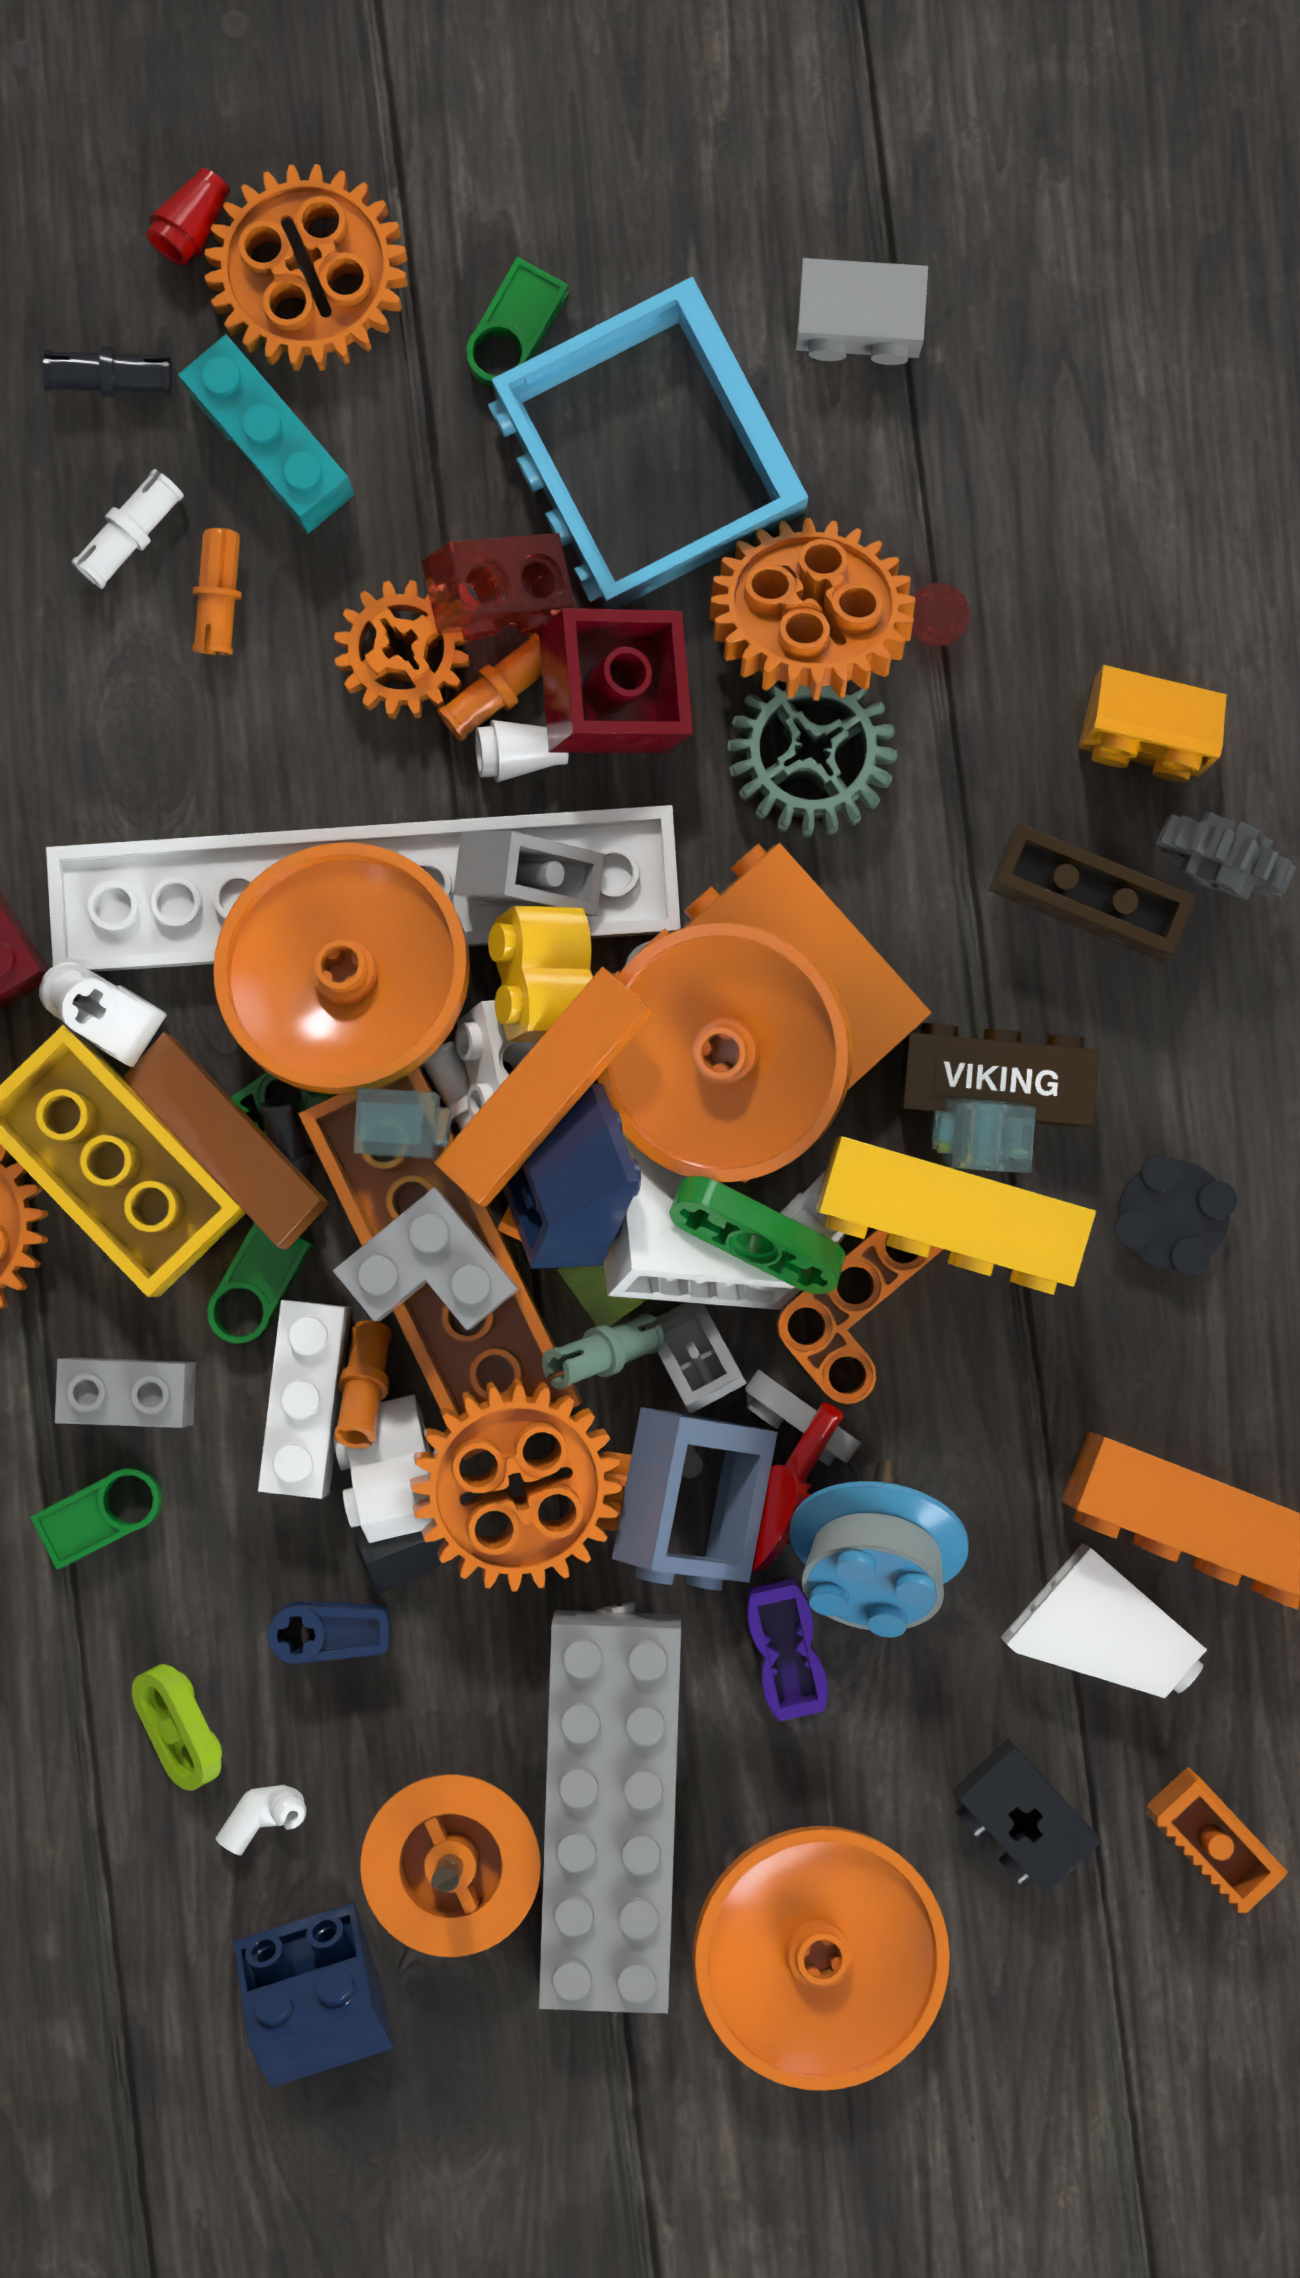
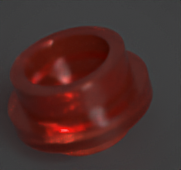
M933 583L922 587L913 595L915 597L912 634L919 641L929 646L941 647L952 644L963 635L969 622L970 611L967 600L958 589L944 583Z

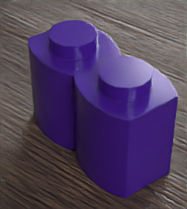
M793 1578L750 1587L746 1599L747 1620L755 1645L762 1653L760 1676L765 1698L771 1711L779 1721L824 1712L828 1697L827 1680L821 1661L811 1645L813 1618L802 1589Z

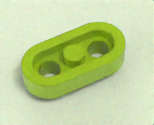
M167 1664L157 1665L138 1675L132 1684L133 1703L168 1776L176 1785L188 1791L196 1790L215 1779L221 1770V1745L214 1733L210 1731L194 1698V1689L189 1679L183 1673Z

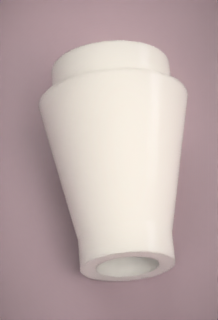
M491 720L490 726L476 727L475 750L478 772L481 778L494 777L496 782H501L550 766L568 763V753H549L547 727Z

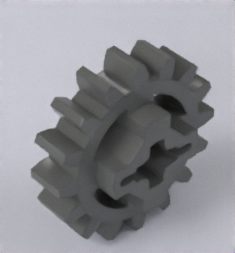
M1203 812L1199 822L1184 815L1178 817L1170 814L1156 842V845L1161 847V851L1176 856L1175 859L1182 862L1178 871L1190 876L1193 882L1242 900H1248L1253 889L1264 895H1269V893L1277 897L1285 895L1296 870V866L1292 865L1291 860L1278 856L1277 851L1270 849L1273 840L1261 835L1259 829L1241 821L1218 816L1212 812Z

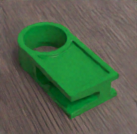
M516 257L479 325L469 338L466 347L467 360L474 379L484 387L493 389L492 379L499 376L485 373L476 364L475 354L477 348L484 340L490 337L504 336L516 342L521 350V359L518 365L534 358L570 294L567 291L569 285L525 260Z
M254 1222L216 1292L210 1298L207 1315L213 1332L222 1340L234 1344L248 1343L262 1337L269 1329L272 1319L281 1304V1300L287 1294L314 1244L299 1236L287 1250L279 1248ZM233 1289H248L259 1297L263 1305V1318L260 1326L255 1331L247 1335L235 1336L227 1332L219 1321V1303L224 1295Z
M128 1467L114 1471L108 1477L30 1516L56 1570H59L135 1530L148 1526L157 1519L163 1508L164 1492L161 1483L153 1473L144 1468ZM121 1476H136L144 1480L151 1488L153 1495L152 1509L148 1516L140 1522H125L116 1517L110 1508L108 1501L109 1491L113 1483Z

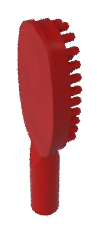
M822 1403L786 1465L771 1467L751 1573L771 1566V1561L777 1559V1554L784 1552L782 1547L789 1545L788 1538L790 1537L789 1531L793 1514L802 1501L811 1495L807 1493V1489L811 1488V1484L806 1483L807 1477L843 1418L842 1412L831 1404Z

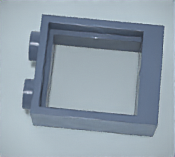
M641 1407L612 1559L637 1566L635 1578L655 1583L672 1585L675 1574L686 1575L685 1584L711 1590H722L723 1580L749 1583L778 1432L737 1422ZM688 1444L725 1450L705 1557L667 1552Z

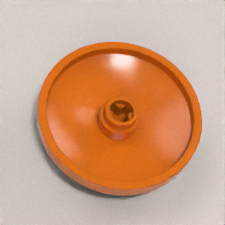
M352 842L322 844L298 851L277 861L257 876L240 894L231 907L218 937L213 969L214 986L221 1014L230 1032L243 1050L266 1072L294 1087L324 1094L360 1093L380 1088L408 1075L429 1059L443 1044L452 1031L466 999L470 975L469 948L463 925L451 900L437 881L418 864L394 851L375 845Z
M712 922L693 925L662 936L636 954L622 969L617 978L655 1012L597 1079L599 1084H603L612 1109L616 1110L621 1117L622 1132L637 1149L654 1162L680 1175L687 1177L702 1176L718 1182H735L761 1177L782 1168L803 1155L824 1135L837 1116L848 1090L853 1063V1042L849 1019L840 994L823 968L806 951L782 935L762 927L737 922Z
M810 1826L787 1830L760 1841L736 1858L717 1879L701 1908L696 1924L692 1952L693 1976L701 2006L709 2023L731 2053L747 2067L774 2082L799 2089L822 2091L843 2089L872 2080L900 2063L915 2049L933 2024L941 2007L948 1981L950 1960L949 1940L944 1918L932 1891L921 1875L903 1857L884 1843L866 1834L833 1826Z

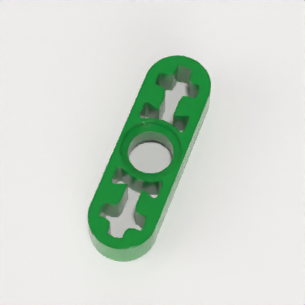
M690 1176L680 1181L669 1211L670 1218L677 1227L802 1291L824 1294L833 1291L837 1287L846 1259L845 1252L838 1243L711 1178Z

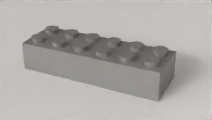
M554 1610L551 1627L539 2009L668 2014L681 1614Z

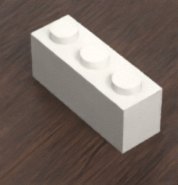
M281 1300L258 1487L259 1492L319 1499L330 1494L335 1453L333 1433H335V1428L338 1424L341 1393L337 1385L339 1374L345 1368L352 1307Z

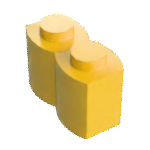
M513 906L495 918V923L489 932L488 950L491 959L497 964L498 972L502 979L501 986L495 996L497 1020L503 1024L508 1042H538L593 978L590 971L591 936L587 916L583 908Z

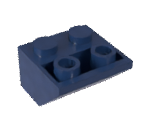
M592 1084L503 1187L531 1269L603 1266L614 1239H617L621 1233L622 1221L633 1197H636L640 1191V1166L636 1159L631 1158L622 1135L621 1117L616 1110L612 1109L603 1084Z
M354 1902L233 1941L248 2046L272 2088L394 2049L384 1993Z

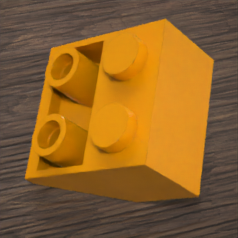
M1103 665L1094 679L1078 749L1093 752L1091 760L1099 764L1127 768L1129 761L1153 766L1152 774L1158 778L1187 783L1190 780V776L1200 777L1220 758L1223 746L1227 694Z

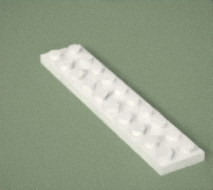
M672 805L46 847L53 966L62 962H74L92 972L214 964L215 950L223 923L240 894L257 876L277 861L293 853L322 844L339 842L363 843L386 848L418 864L437 881L451 900L463 925L468 947L488 946L489 932L495 923V918L512 907L453 895L461 832L516 831L604 853L597 916H587L591 939L652 935L660 933L664 928L669 933L681 929Z

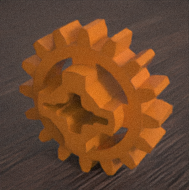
M386 581L383 582V598L375 600L366 591L360 593L365 607L360 614L354 610H344L343 616L352 628L350 632H336L334 640L338 646L348 649V653L335 658V664L339 671H354L345 681L344 685L350 694L359 692L364 688L366 689L362 703L369 711L374 709L380 701L386 702V713L391 719H396L401 705H408L415 719L421 718V702L429 699L436 707L440 708L445 706L440 692L444 686L457 691L461 689V681L453 673L454 668L470 667V658L464 652L458 651L456 647L470 641L467 629L451 628L460 618L459 610L456 606H452L440 611L442 595L437 589L432 590L423 599L420 598L416 581H409L404 594H396L391 582ZM412 611L421 614V616L412 621L395 618L392 612ZM372 626L376 633L374 649L365 655L366 659L362 661L361 650L363 640L367 631ZM388 630L394 634L397 640L401 639L406 645L412 644L413 658L418 670H415L409 661L405 662L399 655L393 656L394 652ZM443 639V658L438 670L434 674L429 666L430 654L434 648L440 645L439 641ZM390 679L411 682L414 688L399 690L385 687L383 684Z

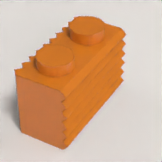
M1189 1767L1183 1770L1146 1805V1815L1238 1913H1248L1288 1873L1265 1846Z

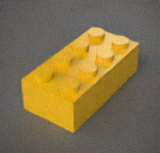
M63 1024L0 1085V1144L147 1297H160L246 1214L129 1086L123 1077L82 1035L73 1031L68 1026Z
M843 1136L835 1137L814 1211L827 1215L824 1227L862 1239H865L868 1227L889 1233L886 1242L887 1246L928 1258L931 1245L951 1251L948 1264L991 1276L994 1264L1012 1269L1010 1282L1054 1295L1057 1282L1074 1287L1096 1211Z

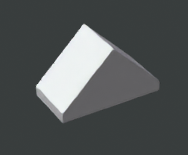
M685 1302L660 1315L653 1324L645 1327L647 1330L656 1325H661L664 1333V1344L662 1349L658 1351V1354L690 1414L747 1384L704 1304Z

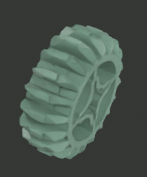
M776 682L767 691L764 690L769 700L768 703L752 694L745 698V707L756 718L735 716L733 719L732 728L738 733L747 736L748 739L728 741L727 752L734 756L746 757L747 760L732 765L729 773L732 779L747 777L752 779L751 782L744 785L739 791V797L743 802L750 801L759 794L765 798L756 810L755 815L758 819L764 820L769 816L773 808L776 807L782 811L777 824V830L781 832L788 830L792 816L803 818L801 825L802 836L811 837L815 826L814 818L822 817L827 834L833 835L838 831L836 813L840 811L851 825H856L860 822L862 817L860 810L854 803L856 800L871 809H875L878 806L880 798L868 785L889 787L892 775L876 767V764L888 765L894 763L897 759V751L890 747L878 746V743L892 738L895 730L891 724L873 727L872 722L880 718L885 711V706L882 702H875L865 709L861 707L860 704L865 699L869 688L863 690L856 686L851 695L845 694L844 698H839L831 686H822L819 701H814L808 686H800L793 698H788L786 691H782ZM800 705H821L837 711L846 719L843 721L838 719L828 725H816L810 722L802 711L797 712L795 707ZM778 717L784 726L783 732L788 739L790 747L782 756L777 758V762L765 770L760 757V740L768 725ZM858 734L863 748L862 770L856 780L847 788L840 778L841 771L836 764L835 753L846 746L849 739ZM800 736L803 740L807 739L812 746H816L821 742L823 744L829 742L828 749H824L821 758L825 761L824 768L821 764L817 765L812 758H807L803 761L799 759L794 762L795 756L800 755L802 744L799 743ZM796 778H808L814 781L822 792L826 791L830 798L820 800L801 799L784 792L777 785L782 782L786 784Z

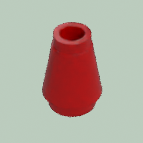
M201 168L194 177L187 181L149 216L151 226L145 234L150 244L167 259L180 265H186L191 257H200L211 234L212 224L216 223L225 204V199L231 192L229 186L216 173L209 169Z

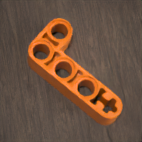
M875 1229L845 1254L846 1259L842 1268V1272L849 1267H857L867 1273L871 1281V1289L864 1301L858 1304L845 1302L839 1296L837 1287L833 1291L824 1294L801 1291L779 1312L776 1327L782 1344L822 1392L832 1400L843 1404L857 1403L869 1395L876 1381V1370L871 1358L848 1332V1329L944 1249L931 1245L928 1258L916 1255L908 1263H898L891 1259L886 1252L885 1241L889 1233ZM808 1307L819 1313L823 1322V1330L816 1341L810 1344H800L791 1338L788 1332V1321L794 1311ZM850 1356L861 1364L863 1379L857 1389L842 1393L832 1387L829 1382L828 1373L830 1366L835 1360Z

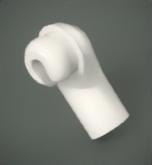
M286 1785L255 1788L247 1791L216 1836V1841L230 1852L242 1855L259 1828L284 1825L286 1830L298 1827L304 1821L307 1811L302 1794L295 1788Z

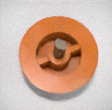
M459 1774L436 1775L421 1779L404 1787L394 1794L378 1811L370 1824L362 1847L361 1881L364 1894L375 1917L398 1941L412 1949L429 1955L440 1957L467 1956L479 1953L498 1944L508 1937L523 1921L533 1904L539 1886L541 1874L540 1849L536 1834L528 1817L521 1807L503 1790L491 1783L471 1776Z

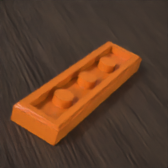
M602 966L434 1164L478 1205L486 1208L655 1011Z

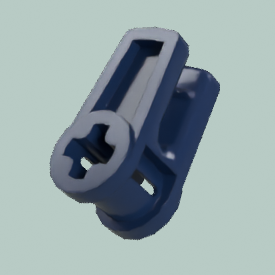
M301 1600L291 1602L281 1608L269 1624L267 1634L269 1647L276 1657L292 1664L384 1654L387 1652L391 1642L392 1623L390 1609L388 1605L373 1603ZM294 1616L302 1617L304 1627L314 1628L315 1635L309 1636L302 1648L295 1647V1640L292 1636H283L282 1629L288 1628Z

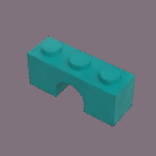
M226 334L178 374L193 401L228 441L232 440L264 479L270 491L307 534L355 495L346 473Z

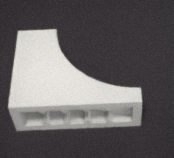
M622 1132L631 1158L636 1159L640 1166L641 1187L638 1195L633 1197L622 1221L621 1233L617 1239H614L604 1261L607 1296L781 1310L801 1291L677 1227L671 1220L669 1211L680 1181L687 1178V1176L675 1173L651 1160L637 1149Z

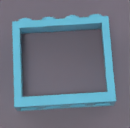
M693 276L492 379L496 400L488 404L490 412L504 438L513 433L515 434L525 453L516 458L528 486L533 493L543 488L553 507V510L545 513V516L555 538L561 547L572 544L582 565L574 568L582 590L590 602L600 597L605 609H618L735 549L738 541L749 542L756 537L757 529L761 528L768 532L778 527L780 521L788 522L806 512L808 495ZM679 323L772 502L615 582L522 403Z

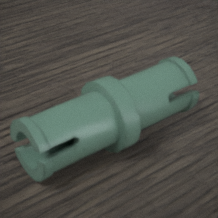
M648 1313L638 1315L636 1318L614 1327L598 1325L590 1328L584 1333L582 1339L559 1348L549 1349L544 1353L542 1358L544 1375L546 1378H549L564 1371V1375L556 1377L550 1382L556 1389L568 1388L573 1383L596 1374L601 1377H609L621 1371L625 1363L660 1351L664 1344L663 1329L659 1324L642 1331L643 1327L653 1324L656 1320L653 1315Z

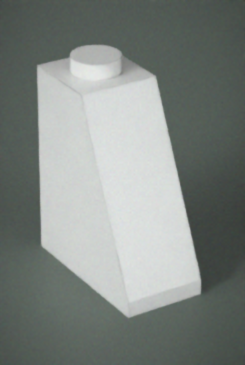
M1084 1543L1079 1546L1000 1637L1018 1654L1166 1698L1173 1689L1177 1693H1181L1191 1685L1203 1668L1199 1658L1207 1650Z

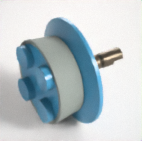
M892 1460L877 1462L874 1481L837 1484L819 1490L807 1497L795 1510L789 1531L792 1547L800 1560L806 1565L802 1575V1588L809 1600L810 1607L815 1612L826 1615L835 1621L852 1627L870 1630L882 1637L900 1636L905 1632L906 1628L919 1625L933 1617L943 1603V1584L960 1572L967 1560L969 1539L966 1529L955 1513L935 1498L918 1490L899 1485L898 1478L892 1475Z

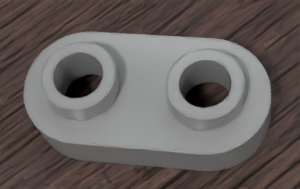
M759 1369L744 1389V1391L754 1397L747 1408L777 1430L783 1421L786 1420L804 1433L817 1412ZM838 1426L820 1455L819 1460L828 1466L831 1465L836 1457L848 1463L861 1442Z

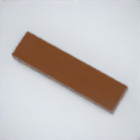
M163 1032L136 1062L135 1066L123 1077L129 1086L277 1247L287 1250L329 1205V1202L174 1036Z

